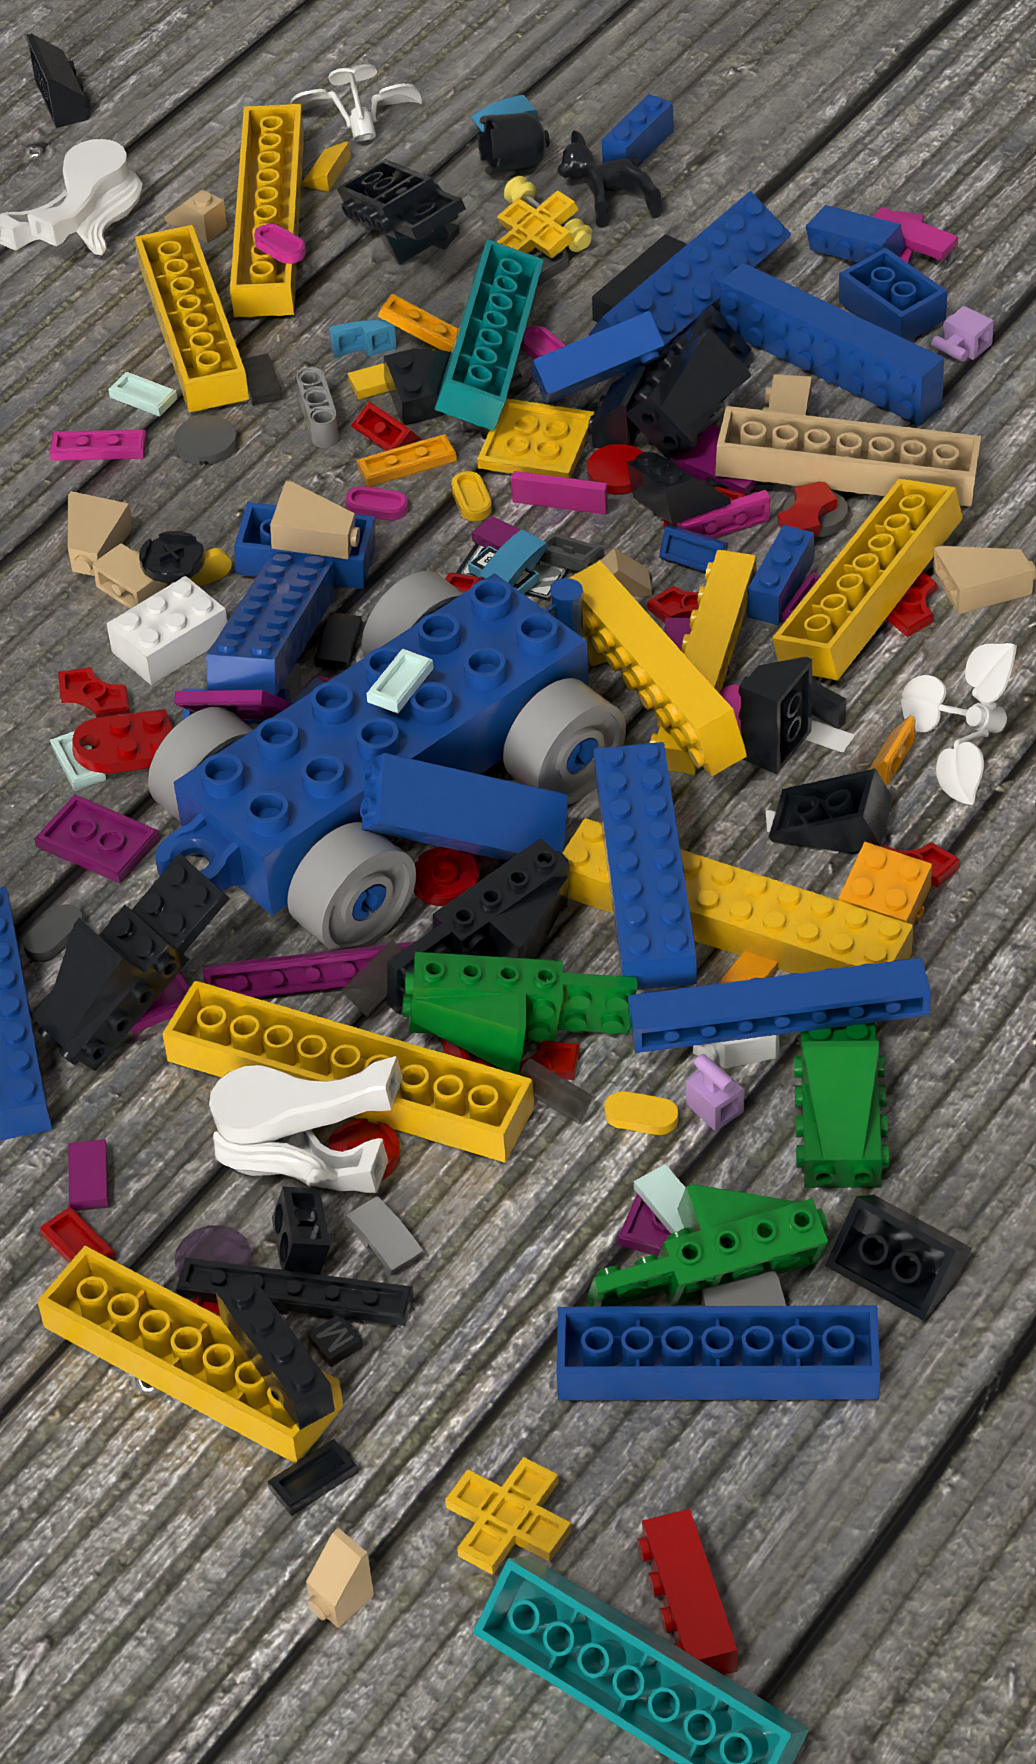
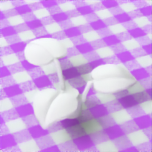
M361 64L351 68L336 69L328 76L329 82L333 85L338 86L351 83L356 108L351 110L350 117L340 102L337 93L334 91L327 92L326 89H315L299 93L291 99L290 104H301L302 111L334 101L346 120L347 128H351L354 141L362 142L376 137L374 123L377 122V106L404 102L421 104L422 100L419 90L414 85L397 84L383 88L379 91V94L374 95L371 98V112H369L367 107H361L356 81L372 78L377 74L376 66L371 64Z
M984 644L974 649L970 654L966 664L965 676L968 684L975 687L972 695L981 703L973 705L968 710L943 705L942 703L946 696V686L940 679L934 676L922 675L915 677L908 682L902 693L901 705L904 719L910 715L914 716L916 720L915 731L924 733L934 729L940 720V710L966 716V721L973 730H977V732L954 742V749H944L939 754L936 765V775L942 789L951 798L964 804H975L976 792L984 769L983 754L978 746L970 741L979 737H988L989 732L998 733L1006 725V712L1002 707L996 706L994 701L1003 694L1008 684L1016 655L1017 645Z

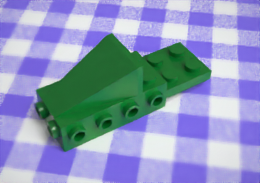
M415 952L413 973L406 972L402 1017L409 1018V1033L435 1034L507 1072L519 1074L524 1039L537 1042L556 1041L557 1030L628 1034L630 1028L628 995L636 994L637 977L563 973V961Z
M875 1022L800 1032L801 1056H794V1078H801V1085H795V1108H802V1115H795L796 1138H803V1145H796V1168H804V1188H881L882 1168H889V1146L881 1145V1137H887L888 1134L887 1114H880V1107H886V1085H879L878 1078H885L884 1055H879V1041L876 1040Z
M695 1184L686 1186L677 1208L684 1230L676 1231L667 1236V1240L663 1242L658 1257L657 1255H649L635 1261V1266L622 1270L620 1266H611L597 1273L598 1277H595L592 1281L586 1299L589 1307H614L665 1292L670 1306L700 1298L702 1290L770 1271H776L778 1275L816 1264L828 1243L825 1231H828L825 1214L821 1208L816 1209L813 1198L797 1202Z

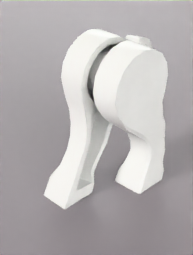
M92 139L72 147L65 154L63 163L66 189L53 201L34 210L1 213L0 244L16 251L32 241L41 239L57 247L64 242L68 235L77 232L93 254H104L107 248L103 234L104 231L112 223L126 217L138 203L142 194V182L133 170L128 169L127 153L124 147L115 141L107 139Z
M397 1056L374 1062L360 1073L332 1081L301 1079L262 1065L244 1066L229 1072L217 1082L211 1091L209 1101L212 1116L218 1130L213 1135L216 1159L223 1165L250 1176L283 1174L294 1177L309 1187L317 1186L337 1191L376 1193L388 1163L383 1139L378 1138L366 1141L353 1149L340 1152L320 1144L312 1129L334 1124L366 1111L391 1110L403 1078Z

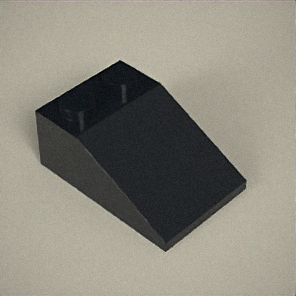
M413 348L384 356V380L401 423L405 426L446 415L434 409L451 351Z
M876 768L784 788L780 795L768 837L772 842L846 853L860 851L864 842L881 846L893 797Z

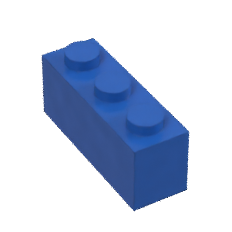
M648 94L602 139V163L629 157L639 160L638 167L674 131L673 102Z
M824 205L806 225L810 250L855 262H860L885 247L897 256L905 249L901 224Z
M786 525L782 526L747 588L748 618L779 626L782 610L798 591L814 562L813 532Z

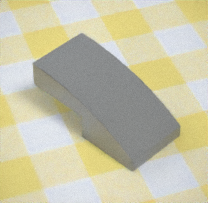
M378 1196L345 1216L365 1248L371 1247L389 1275L417 1259L423 1253V1249L409 1230Z

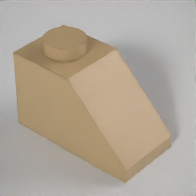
M202 189L166 215L165 221L177 228L193 224L197 238L208 243L227 229L224 200Z
M339 1528L331 1534L306 1581L309 1596L308 1606L319 1619L325 1620L327 1618L339 1628L374 1597L368 1553Z

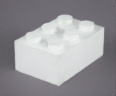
M184 576L106 624L112 652L145 681L153 685L210 650L227 623L226 609L188 577Z

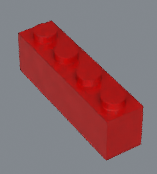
M686 1509L642 1520L643 1537L637 1538V1546L641 1561L643 1563L649 1562L652 1572L648 1573L652 1595L654 1598L661 1597L664 1608L659 1609L664 1632H672L675 1646L722 1675L738 1672V1650L691 1510Z

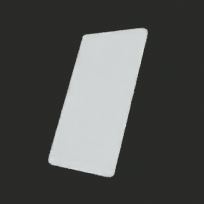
M812 720L811 733L805 740L844 752L854 738V734Z

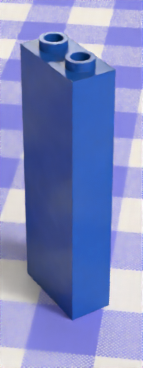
M387 753L367 760L363 770L365 790L364 799L360 806V815L362 817L361 830L506 861L515 857L540 838L555 851L561 853L564 851L568 794Z

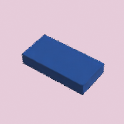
M667 525L664 529L659 558L706 572L708 562H714L717 549L727 551L728 542L673 525Z

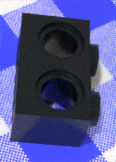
M282 1186L272 1215L281 1270L320 1274L331 1246L320 1188Z

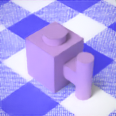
M963 306L953 315L947 317L943 325L944 338L938 335L935 336L931 346L962 362L967 357L974 360L992 345L994 320Z
M701 1054L694 1061V1065L699 1070L694 1072L686 1081V1105L714 1131H717L744 1112V1089L705 1054Z

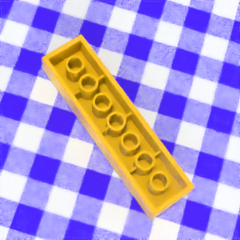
M193 224L136 236L135 243L139 266L189 413L249 400L245 369Z
M899 478L772 637L778 662L809 657L812 659V676L839 680L934 557V547L942 546L963 519L956 487Z
M598 561L569 577L578 581L583 588V635L588 634L590 636L591 643L599 654L604 652L610 667L615 673L618 671L622 673V678L631 691L637 690L642 704L647 710L651 708L654 710L659 724L664 729L670 728L677 745L680 748L686 747L688 749L689 756L697 768L703 766L712 777L747 757L733 708L601 561Z
M87 1246L80 1250L37 1300L44 1328L293 1463L303 1459L344 1407L339 1379L322 1371L331 1383L335 1411L300 1430L223 1323L220 1316Z

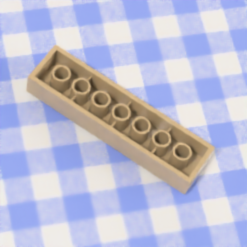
M726 406L717 443L715 476L792 486H803L820 481L826 482L831 490L885 496L900 478L956 487L960 505L972 507L981 436Z

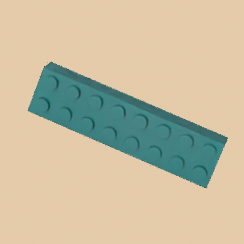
M489 239L486 240L474 273L434 410L471 422L478 427H485L494 431L506 401L544 259Z
M529 1555L507 1559L472 1633L678 1764H793L810 1728Z

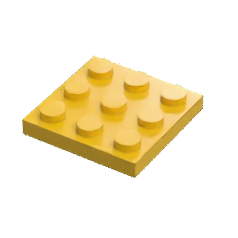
M506 398L494 431H489L477 458L478 468L511 474L514 471L571 478L590 434L588 433V424L594 412Z

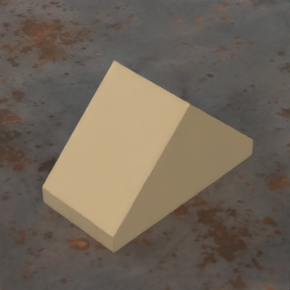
M616 548L600 560L633 598L652 596L648 568Z

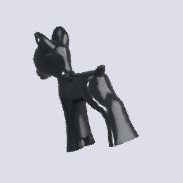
M576 130L572 131L571 144L564 149L562 163L557 171L564 178H587L595 200L596 226L603 228L610 223L608 214L609 204L605 191H614L620 188L634 195H641L646 202L651 217L659 218L661 216L660 190L653 184L646 172L637 168L639 163L637 158L625 157L596 164L590 149L586 146L583 135Z

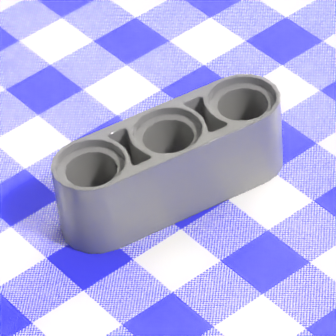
M317 367L303 368L298 371L296 379L299 402L311 441L315 446L321 448L334 446L339 441L337 414L325 375Z

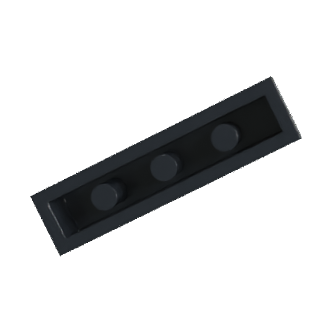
M667 234L662 236L592 296L593 321L598 323L606 313L684 248L687 243Z
M251 1273L217 1290L216 1296L221 1320L297 1427L301 1430L334 1412L331 1383Z

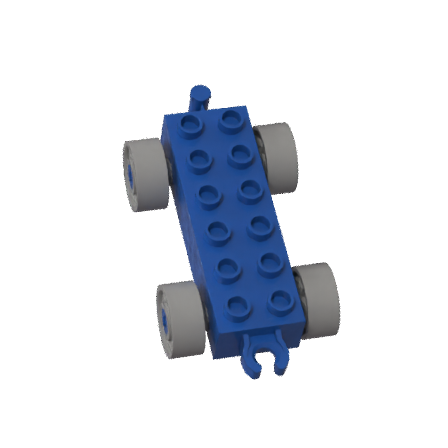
M421 571L413 573L394 584L381 597L372 610L363 632L362 652L364 658L328 682L317 686L311 693L279 714L263 721L256 729H253L235 713L223 707L205 708L182 720L160 744L152 760L148 776L149 790L153 799L181 822V827L170 834L158 846L155 853L158 874L161 876L178 854L183 857H204L209 861V865L205 869L200 870V872L219 889L226 890L231 886H238L272 916L288 905L293 919L331 951L369 947L378 941L394 926L406 909L416 883V868L411 857L387 838L389 835L361 830L362 817L360 815V806L364 799L365 790L363 770L368 759L387 753L475 774L483 773L504 759L507 772L521 784L568 794L567 805H570L584 798L596 788L594 748L623 746L626 735V721L623 713L589 687L587 641L583 635L582 585L571 578H562L554 581L550 585L551 606L544 610L495 573L477 582L465 593L435 572ZM402 649L433 659V670L399 713L367 702L366 693Z

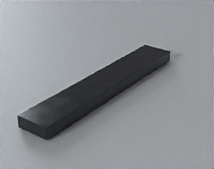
M185 1257L176 1287L177 1294L182 1297L218 1302L217 1290L251 1273L277 1310L406 1326L413 1298L412 1286Z

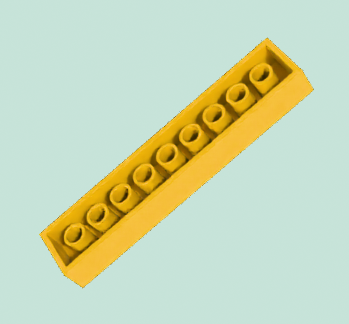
M301 104L244 106L230 282L234 317L252 318L256 316L294 315L297 262L291 264L282 263L257 248L254 233L262 225L276 224L299 237L304 149V124Z
M584 818L562 852L570 864L568 898L613 913L602 825L599 822ZM680 849L694 941L739 956L746 951L778 962V969L790 973H806L829 968L837 969L860 966L862 964L891 962L909 959L912 954V924Z
M195 980L162 1033L168 1062L221 1078L229 1072L244 1066L262 1065L301 1079L332 1081L360 1073L374 1062L397 1056L403 1078L392 1109L386 1111H366L351 1117L368 1119V1122L378 1124L379 1121L387 1124L392 1129L506 1163L534 1109L533 1082L531 1078Z

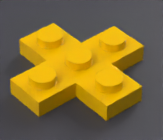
M558 190L536 209L518 198L497 216L500 224L509 230L497 243L527 254L536 248L553 259L574 241L571 232L561 225L579 209L575 201Z
M523 1457L501 1487L467 1469L445 1499L447 1509L475 1523L458 1546V1557L492 1575L515 1544L551 1562L572 1532L571 1522L542 1508L559 1483L558 1474Z

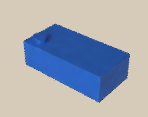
M649 310L534 359L531 372L545 404L548 405L642 364L661 357L665 345Z
M247 502L234 545L236 574L257 577L268 558L276 554H288L292 558L297 559L319 556L325 561H334V586L364 589L376 545L375 516L355 514V527L360 528L359 543L357 547H352L349 559L272 549L270 524L277 505Z

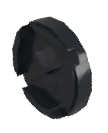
M166 531L159 534V538L153 541L150 538L143 544L139 552L140 567L146 576L163 583L176 582L184 576L191 578L204 565V547L190 533Z

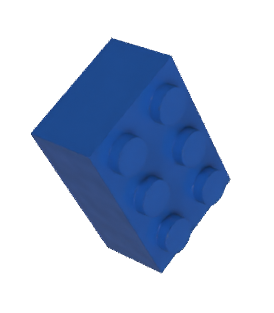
M886 247L839 273V302L862 319L908 341L946 320L947 290Z

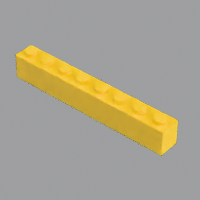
M717 549L714 562H708L705 574L707 583L706 586H700L698 593L699 608L698 610L693 609L691 613V632L684 635L682 652L720 693L747 611V588L757 572L756 555ZM658 722V734H652L650 743L664 742L668 771L695 775L697 767L691 760L688 749L686 747L680 748L675 742L670 728L664 729Z

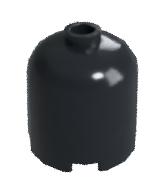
M529 113L484 115L480 118V123L484 124L483 132H478V148L481 161L487 160L488 167L485 169L487 174L492 175L536 167L542 161L545 149L550 145L548 131L543 129L537 117Z

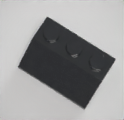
M32 33L27 34L35 83L55 127L58 128L88 120L87 108H91L89 95L83 89L80 76L76 75L73 61L67 60L62 49Z
M644 452L636 457L637 459L626 462L633 498L671 524L731 504L728 496L657 453Z
M809 657L758 665L749 677L746 676L742 680L738 690V694L741 696V708L738 717L741 720L740 734L747 757L742 760L778 774L811 733L812 659Z
M874 1194L856 1196L825 1266L919 1319L926 1321L957 1283L972 1248Z

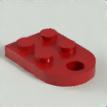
M166 709L98 717L85 721L77 727L73 734L72 752L75 760L84 768L98 773H118L150 768L157 749L172 730ZM93 745L97 748L85 749L83 748V746Z

